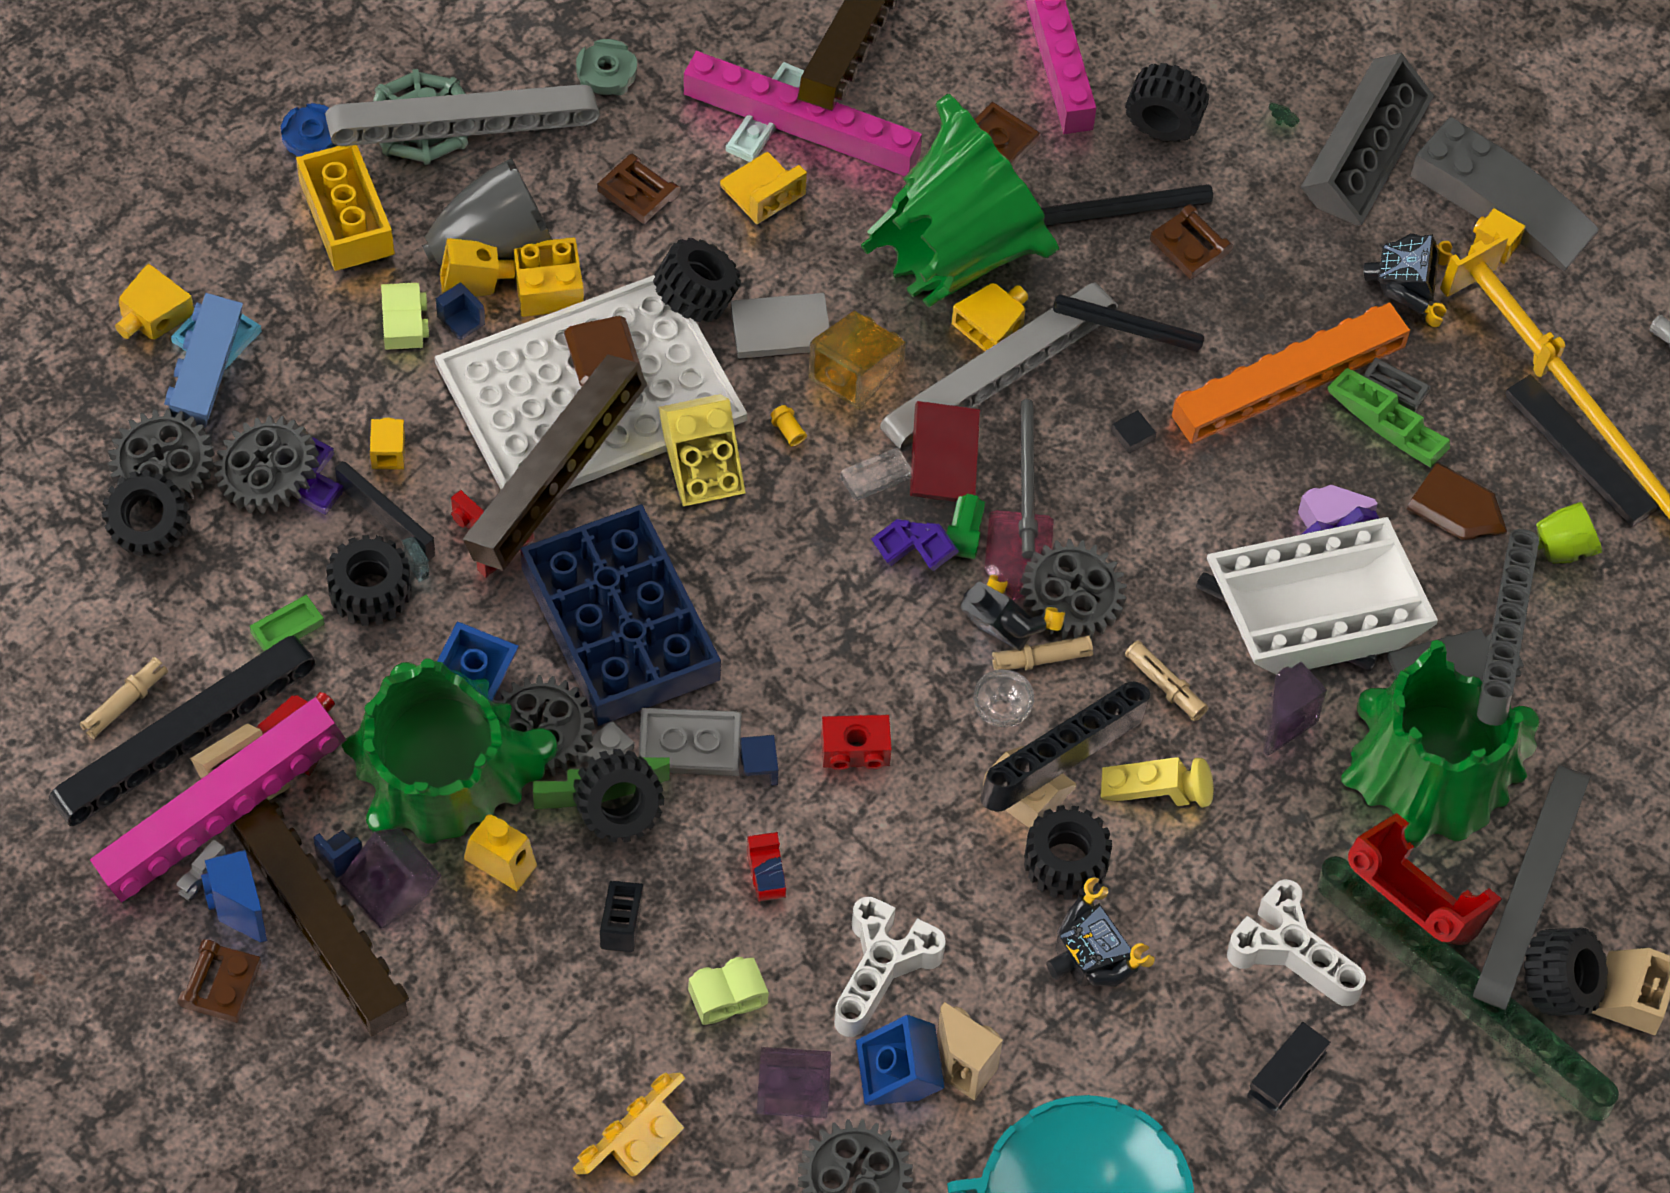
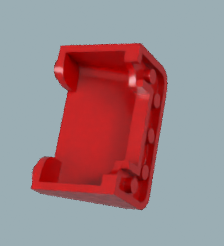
M1395 813L1357 837L1348 853V862L1354 872L1441 942L1456 945L1470 943L1479 935L1502 900L1490 888L1477 896L1472 895L1473 893L1466 890L1457 900L1411 863L1407 858L1415 846L1410 842H1406L1404 832L1410 823L1398 813Z

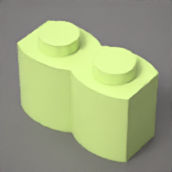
M419 283L381 284L385 350L423 348V338H429L428 319L421 318V311H427L426 292H420Z
M736 957L728 961L722 968H702L689 978L688 991L702 1025L717 1023L735 1014L748 1013L768 1004L769 992L754 958L744 959L743 957Z

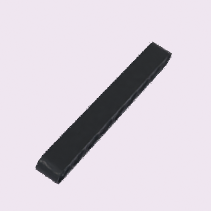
M292 635L284 638L59 784L52 790L48 800L69 826H76L307 676L316 666V659L296 636Z

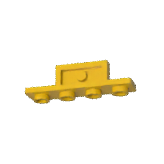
M666 1072L656 1078L651 1084L653 1090L645 1097L641 1096L634 1100L626 1109L628 1114L620 1122L616 1120L606 1127L602 1132L604 1138L596 1146L592 1144L577 1157L579 1162L573 1167L575 1173L589 1174L611 1153L630 1176H637L684 1129L683 1125L662 1102L685 1080L684 1075L681 1072L670 1074Z

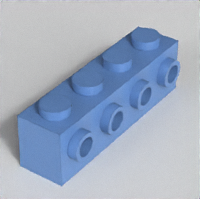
M205 293L202 304L196 303L192 316V321H195L196 324L193 331L188 330L186 333L183 349H186L187 352L184 359L178 358L174 370V377L178 379L175 388L169 386L164 405L169 406L174 418L182 411L185 421L193 416L197 424L196 426L202 424L204 428L207 427L241 321L243 303Z

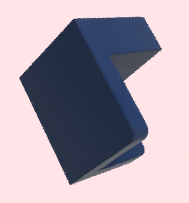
M461 282L436 298L437 317L458 339L466 338L485 325V309L483 304Z
M774 735L741 737L740 757L741 765L744 766V774L746 776L770 774L771 786L778 785L779 770Z
M341 830L327 841L320 833L313 837L317 857L336 879L364 860L361 840L358 837L351 840L344 830Z

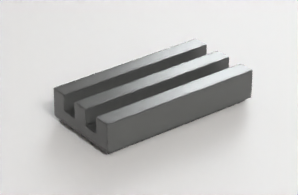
M1375 357L1363 374L1369 380L1397 394L1398 403L1415 413L1418 410V406L1424 401V397H1427L1431 388L1430 385ZM1375 370H1377V371H1379L1380 373H1382V374H1384V375L1390 377L1391 379H1388V378L1382 376L1381 374L1375 372ZM1403 384V385H1405V386H1407V387H1409V388L1415 390L1416 392H1418V394L1415 393V392H1413V391H1411V390H1409V389H1407V388H1405V387H1403V386H1401V385Z

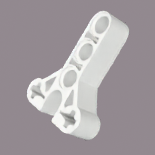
M1284 879L1278 881L1261 899L1257 914L1274 926L1276 930H1268L1249 916H1246L1231 935L1227 950L1229 962L1239 969H1247L1254 964L1285 965L1341 1006L1354 1005L1358 1002L1365 984L1366 976L1364 971L1307 928L1300 905L1302 900L1301 887L1292 880ZM1293 941L1297 943L1299 947H1291L1287 945L1285 942ZM1315 961L1322 962V963H1324L1327 967H1324V968L1318 967V966H1316L1313 962H1315ZM1341 982H1350L1355 987L1347 988Z
M863 897L855 903L852 916V930L861 940L864 956L836 1004L834 1022L835 1028L841 1035L855 1037L862 1033L894 978L919 968L934 969L942 963L946 940L941 930L917 918L905 938L893 940L887 935L894 924L895 907L873 897ZM884 957L889 959L890 962L882 964L875 959ZM862 985H871L872 987H874V989L871 991H864L859 987ZM847 1012H852L857 1014L858 1017L855 1019H848L844 1017L843 1014Z

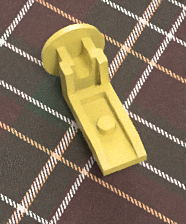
M1179 757L1102 768L1101 798L1103 800L1118 802L1169 795L1177 806L1190 805V802L1197 801L1201 808L1209 806L1213 800L1214 786L1212 773L1208 763L1203 758H1194L1191 770L1189 771Z

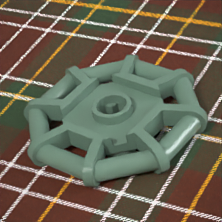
M412 69L410 74L385 85L379 84L374 90L376 94L373 101L466 93L460 86V80L454 76L446 78L419 72L418 69ZM420 84H421V85H425V86H430V87H435V88L443 89V90H442L440 93H436V91H435L433 88H430V87L421 88ZM414 85L413 91L406 93L400 97L394 95L395 93ZM468 136L379 144L382 147V153L387 157L394 155L424 162V165H428L430 161L456 149H465L468 145ZM443 140H446V141H444V142H442V143H440V144H438V145H436V146H433V147L429 148L430 146H432V145H434V144H437V143H439V142H441V141H443ZM409 142L417 143V147H420L422 149L406 145H409Z

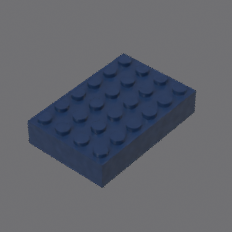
M642 504L520 549L521 569L582 695L587 697L588 707L592 708L593 718L597 726L638 712L641 708L654 706L721 680V659Z

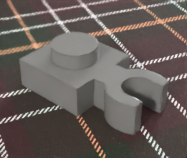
M611 721L593 735L592 742H587V747L590 749L587 753L578 752L579 763L573 762V765L577 767L582 762H587L592 756L597 760L601 758L599 752L605 750L611 755L613 754V749H621L625 755L627 750L632 751L634 749V742Z
M213 839L194 860L191 871L184 874L176 884L181 888L178 892L179 895L188 901L195 897L203 885L201 875L207 873L205 860L226 855L225 847Z

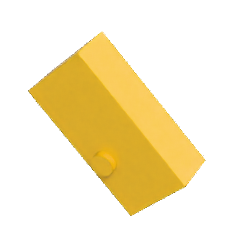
M357 145L336 146L296 157L299 183L334 271L395 255L392 229Z

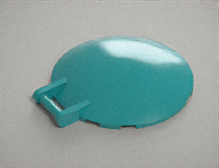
M1091 1095L1059 1098L1030 1110L1027 1115L1018 1120L1013 1126L1010 1125L993 1147L982 1177L947 1183L948 1193H1194V1185L1187 1161L1179 1146L1164 1131L1162 1125L1140 1109L1136 1110L1128 1105L1119 1103L1116 1099Z

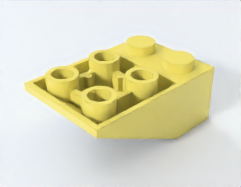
M718 394L658 407L663 436L683 507L746 493L729 398Z

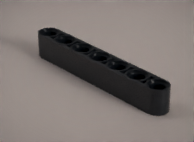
M1135 681L1124 683L991 767L987 772L980 797L983 806L995 812L1010 808L1139 725L1143 721L1150 699L1149 689L1142 683Z

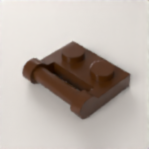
M633 153L628 155L597 183V191L643 224L668 202L674 201L681 190L680 186L674 182H667L643 165L641 159ZM635 173L640 178L645 180L647 183L652 185L654 188L659 190V192L656 193L654 190L649 188L647 185L642 183L640 180H638L631 174Z
M1192 204L1185 206L1178 215L1152 231L1150 235V241L1190 280L1226 257L1233 249V244L1227 238L1222 239L1198 215V210ZM1190 224L1214 248L1210 251L1206 249L1185 226Z
M204 939L199 946L198 952L200 955L185 991H181L177 1003L188 1010L238 1023L260 968L261 958L260 956L223 947L212 940ZM212 960L221 961L207 999L199 997V992Z

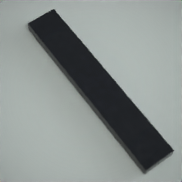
M1531 374L1506 390L1505 396L1631 527L1656 511L1658 505Z

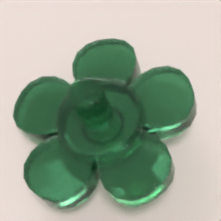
M1273 102L1269 104L1268 108L1272 111L1271 115L1277 119L1276 124L1281 125L1284 121L1286 125L1295 127L1300 122L1299 117L1291 112L1288 107Z

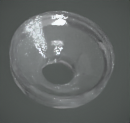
M994 670L985 674L977 682L973 696L974 706L978 715L987 723L997 727H1011L1020 724L1030 714L1034 704V691L1030 682L1021 674L1011 670ZM1004 700L1011 704L1012 710L1009 713L1000 714L993 709V704L996 701Z

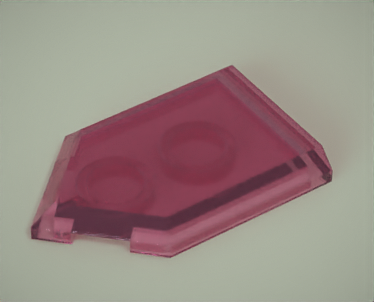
M996 510L989 513L984 571L989 576L997 575V581L999 582L1007 581L1006 594L1013 601H1016L1023 596L1020 594V590L1024 584L1020 581L1023 573H1025L1024 569L1027 562H1031L1032 558L1027 559L1022 556V538L1019 537L1018 526L1019 521L1022 519V513ZM1035 514V520L1038 522L1035 552L1041 554L1044 545L1052 549L1054 519L1048 515Z

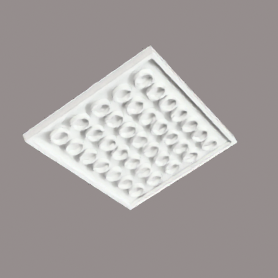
M654 275L435 356V364L500 489L504 487L505 483L512 477L523 460L530 454L542 436L545 435L560 413L563 412L582 387L579 384L564 335V331L569 326L615 316L625 317L642 373L648 385L567 490L667 452L658 408L660 406L721 394L730 400L734 426L747 421L745 408L698 324L691 318L686 319L678 312L675 313L669 305L663 303L662 297L655 290Z

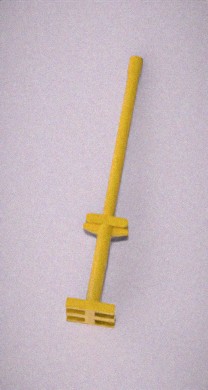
M1502 229L1496 231L1493 241L1488 245H1485L1482 240L1471 245L1467 257L1461 260L1456 254L1450 258L1440 286V290L1444 295L1449 297L1470 284L1477 282L1533 351V364L1536 376L1541 378L1546 375L1547 371L1555 376L1670 520L1669 492L1562 361L1561 356L1565 349L1564 340L1560 336L1553 339L1554 335L1551 332L1543 335L1493 271L1497 270L1508 241V236Z

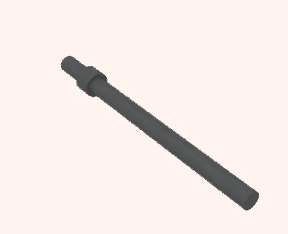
M1030 399L1021 401L1022 519L1018 523L1019 537L1022 538V556L1027 559L1032 558L1035 553V538L1038 536V522L1035 520L1034 405Z

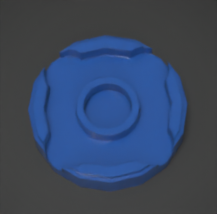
M311 103L306 104V107L300 109L296 107L288 112L283 118L280 127L282 142L289 152L299 157L337 146L331 141L325 117L329 107Z

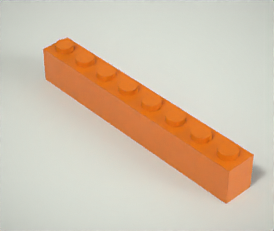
M1390 302L1380 307H1371L1361 316L1354 319L1347 318L1327 331L1320 330L1311 338L1301 343L1293 342L1281 352L1274 355L1267 354L1247 367L1240 366L1232 371L1231 374L1221 379H1211L1201 388L1181 393L1175 399L1171 416L1190 444H1194L1336 379L1346 368L1354 371L1372 363L1375 357L1380 359L1405 348L1410 329Z

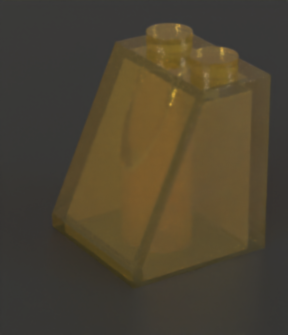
M854 310L810 342L808 378L858 410H861L904 361L906 342L898 334L885 330L877 325L872 318L863 316Z

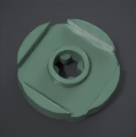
M613 39L594 41V46L587 49L585 46L581 49L576 59V73L580 80V85L591 86L593 92L597 94H625L637 76V58L635 54L628 51L626 44ZM605 63H609L612 69L603 70L600 67H604Z

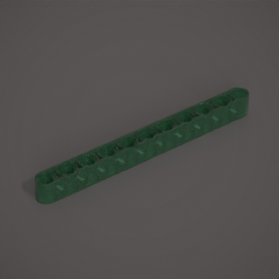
M1333 856L1324 861L1318 877L1317 887L1318 891L1587 1118L1594 1121H1602L1610 1116L1618 1100L1619 1091L1617 1086L1512 997H1510L1505 1010L1473 998V993L1481 975V972L1446 942H1441L1434 938L1354 872L1346 859ZM1328 875H1336L1341 880H1333ZM1354 897H1363L1367 902H1359ZM1380 918H1387L1391 920L1393 924H1386L1382 922ZM1406 940H1414L1419 946H1412ZM1432 962H1440L1446 968H1438ZM1458 984H1466L1472 990H1464ZM1485 1006H1492L1496 1008L1499 1012H1490L1486 1009ZM1512 1029H1520L1526 1035H1518ZM1539 1051L1550 1053L1552 1058L1542 1056ZM1566 1074H1574L1579 1080H1571ZM1593 1096H1600L1604 1098L1607 1103H1599L1593 1098Z

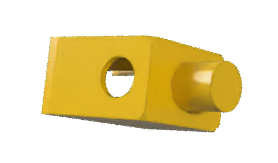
M447 238L440 269L442 294L461 282L475 297L488 296L494 293L497 279H514V260H498L497 247L479 241Z
M148 263L120 295L118 301L123 318L115 324V328L125 339H129L138 330L150 339H157L186 321L193 314L192 296Z
M991 283L953 306L951 324L986 351L1023 327L1026 311L1023 304L1028 300V294L1018 285L1007 293L997 284Z
M491 814L484 818L468 839L464 860L515 891L520 889L537 867L529 838L508 825L506 821L498 819Z

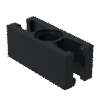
M1302 1022L1250 1084L1251 1090L1248 1092L1247 1098L1275 1118L1326 1058V1050L1331 1042Z

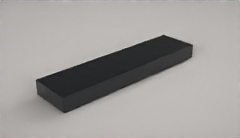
M342 461L335 467L336 482L343 485L345 493L423 560L428 562L435 556L434 537L348 463Z

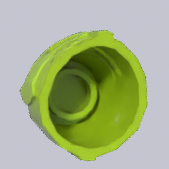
M1582 502L1558 509L1536 524L1539 537L1538 550L1542 549L1547 560L1553 564L1572 563L1578 561V557L1582 554L1587 558L1603 551L1595 528Z

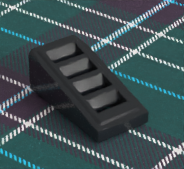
M621 881L609 882L600 927L601 949L624 952L634 951L644 884ZM615 896L632 897V898H634V899H633V900L615 899ZM611 921H613V922L629 923V924L611 923Z

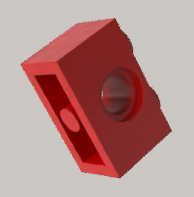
M889 715L822 716L823 768L845 770L849 767L879 769L883 766H890L892 749ZM859 742L863 745L856 747L852 746L850 743Z

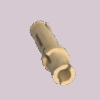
M1089 635L1034 646L1025 644L1021 651L1013 649L992 652V663L996 673L1020 668L1031 670L1033 666L1093 656V646Z
M1140 640L1135 641L1129 646L1125 656L1167 694L1166 699L1171 704L1176 703L1193 721L1199 720L1207 712L1208 705L1189 689V683L1176 677Z
M153 657L134 676L129 675L125 679V684L84 721L79 723L83 730L89 729L86 734L90 738L95 739L99 733L138 698L142 699L147 696V690L168 673L165 666L162 668L158 667L162 662L158 658Z

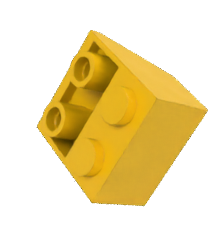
M575 237L546 240L513 249L521 317L550 314L584 301V288Z

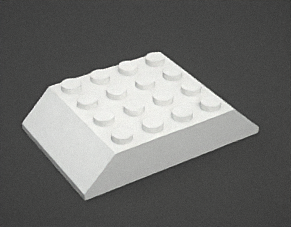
M1388 517L1207 554L1208 563L1254 664L1278 676L1363 658L1368 655L1399 650L1438 622Z

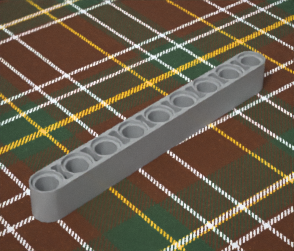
M581 84L338 104L330 107L326 111L325 117L332 143L337 146H351L586 126L596 122L600 117L593 89L591 86Z
M1096 282L1087 285L1070 296L1117 310L1118 304ZM1051 308L893 410L883 419L880 429L900 451H907L913 448L914 413L917 401L974 408L1100 325L1056 313Z

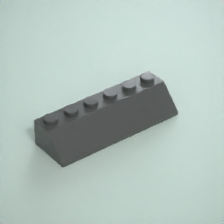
M1402 52L1373 60L1301 185L1302 190L1317 209L1357 226L1363 224L1434 97V94Z

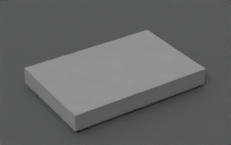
M825 293L731 300L730 307L738 359L832 351Z
M641 708L639 756L670 757V773L739 776L742 712Z

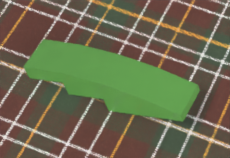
M1346 368L1328 386V392L1351 413L1396 447L1430 468L1450 449V439L1424 426V417L1400 405L1397 394L1355 371Z
M643 757L655 772L660 783L670 780V757ZM568 769L567 781H533L534 809L577 806L573 799V793L576 792L573 784L575 779L581 780L578 774L579 769ZM628 782L617 783L605 792L601 802L634 794L636 785Z

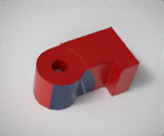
M778 832L747 836V856L758 902L786 898V885L779 849Z

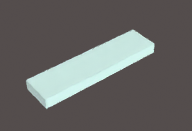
M783 62L772 79L799 88L804 70ZM747 115L726 145V152L751 162L759 155L775 131V125L771 122L766 125L753 120V116Z

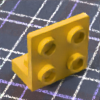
M765 152L721 179L720 186L758 225L806 195L807 172L800 165L791 170H785L769 152Z

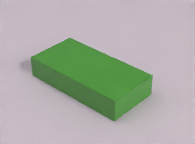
M306 594L250 625V632L263 651H266L288 636L294 635L300 639L322 627L325 623L323 616Z

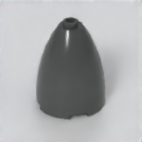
M510 158L470 183L443 209L426 234L425 239L427 243L422 245L430 262L436 260L439 265H442L447 238L479 241L486 245L497 247L498 260L514 259L513 249L522 248L526 244H537L546 240H553L518 168L513 159Z

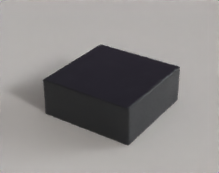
M1139 410L1113 423L1111 427V432L1129 454L1155 440L1157 433Z

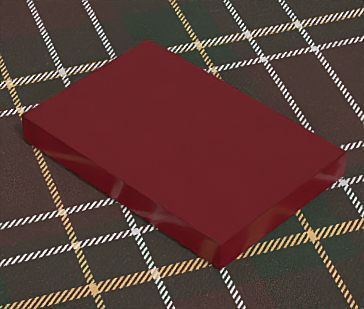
M923 401L916 402L910 496L957 502L958 496H965L966 494L976 495L980 409Z

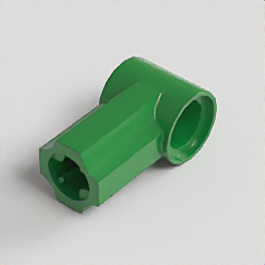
M966 494L965 496H958L952 525H948L947 529L948 536L959 550L955 556L974 560L978 551L981 535L979 530L985 509V502L976 495Z

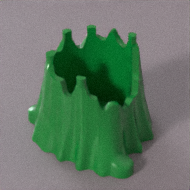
M946 94L936 102L941 129L922 159L904 176L903 180L906 182V185L893 198L891 208L867 231L870 238L861 244L866 254H869L877 247L892 246L897 254L893 276L896 278L913 274L916 277V282L906 288L908 293L914 298L923 291L935 289L923 299L924 304L928 308L1012 260L1027 254H1037L1043 258H1049L1059 251L1058 243L1044 223L1045 215L1027 185L1016 174L1010 161L997 150L991 136L977 125L969 111L964 109L951 94Z
M1440 640L1432 641L1430 647L1412 665L1401 670L1389 688H1369L1360 694L1357 702V712L1365 720L1370 731L1352 748L1351 765L1341 776L1342 783L1346 787L1356 789L1362 793L1368 805L1386 806L1392 811L1393 815L1398 813L1410 824L1404 831L1407 843L1410 842L1414 845V848L1421 846L1433 834L1443 835L1453 841H1462L1467 839L1472 833L1487 826L1490 822L1491 812L1495 808L1508 805L1510 798L1507 787L1513 783H1522L1527 778L1523 761L1531 757L1537 749L1534 736L1540 721L1539 716L1532 708L1527 706L1511 708L1510 705L1508 718L1502 725H1488L1479 720L1477 709L1482 681L1475 676L1468 677L1457 672L1454 663L1446 660V647Z
M426 658L418 666L409 662H403L391 670L390 675L382 680L379 692L365 705V713L360 728L347 737L341 746L344 752L355 761L358 780L369 782L376 789L375 796L366 814V823L369 829L378 836H388L397 830L406 828L414 832L421 842L434 844L441 840L464 835L471 824L482 822L488 814L494 816L495 808L501 803L513 805L520 803L524 785L543 778L545 774L544 766L556 755L558 748L554 734L544 728H535L525 732L512 729L509 725L512 706L507 703H493L488 695L489 682L487 679L472 680L457 670L449 669L442 662Z

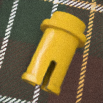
M781 405L772 411L770 415L772 425L780 429L791 447L798 446L805 441L807 434L795 419L792 408Z

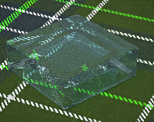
M411 536L402 540L405 558H408L409 567L418 582L429 578L428 558L415 537Z

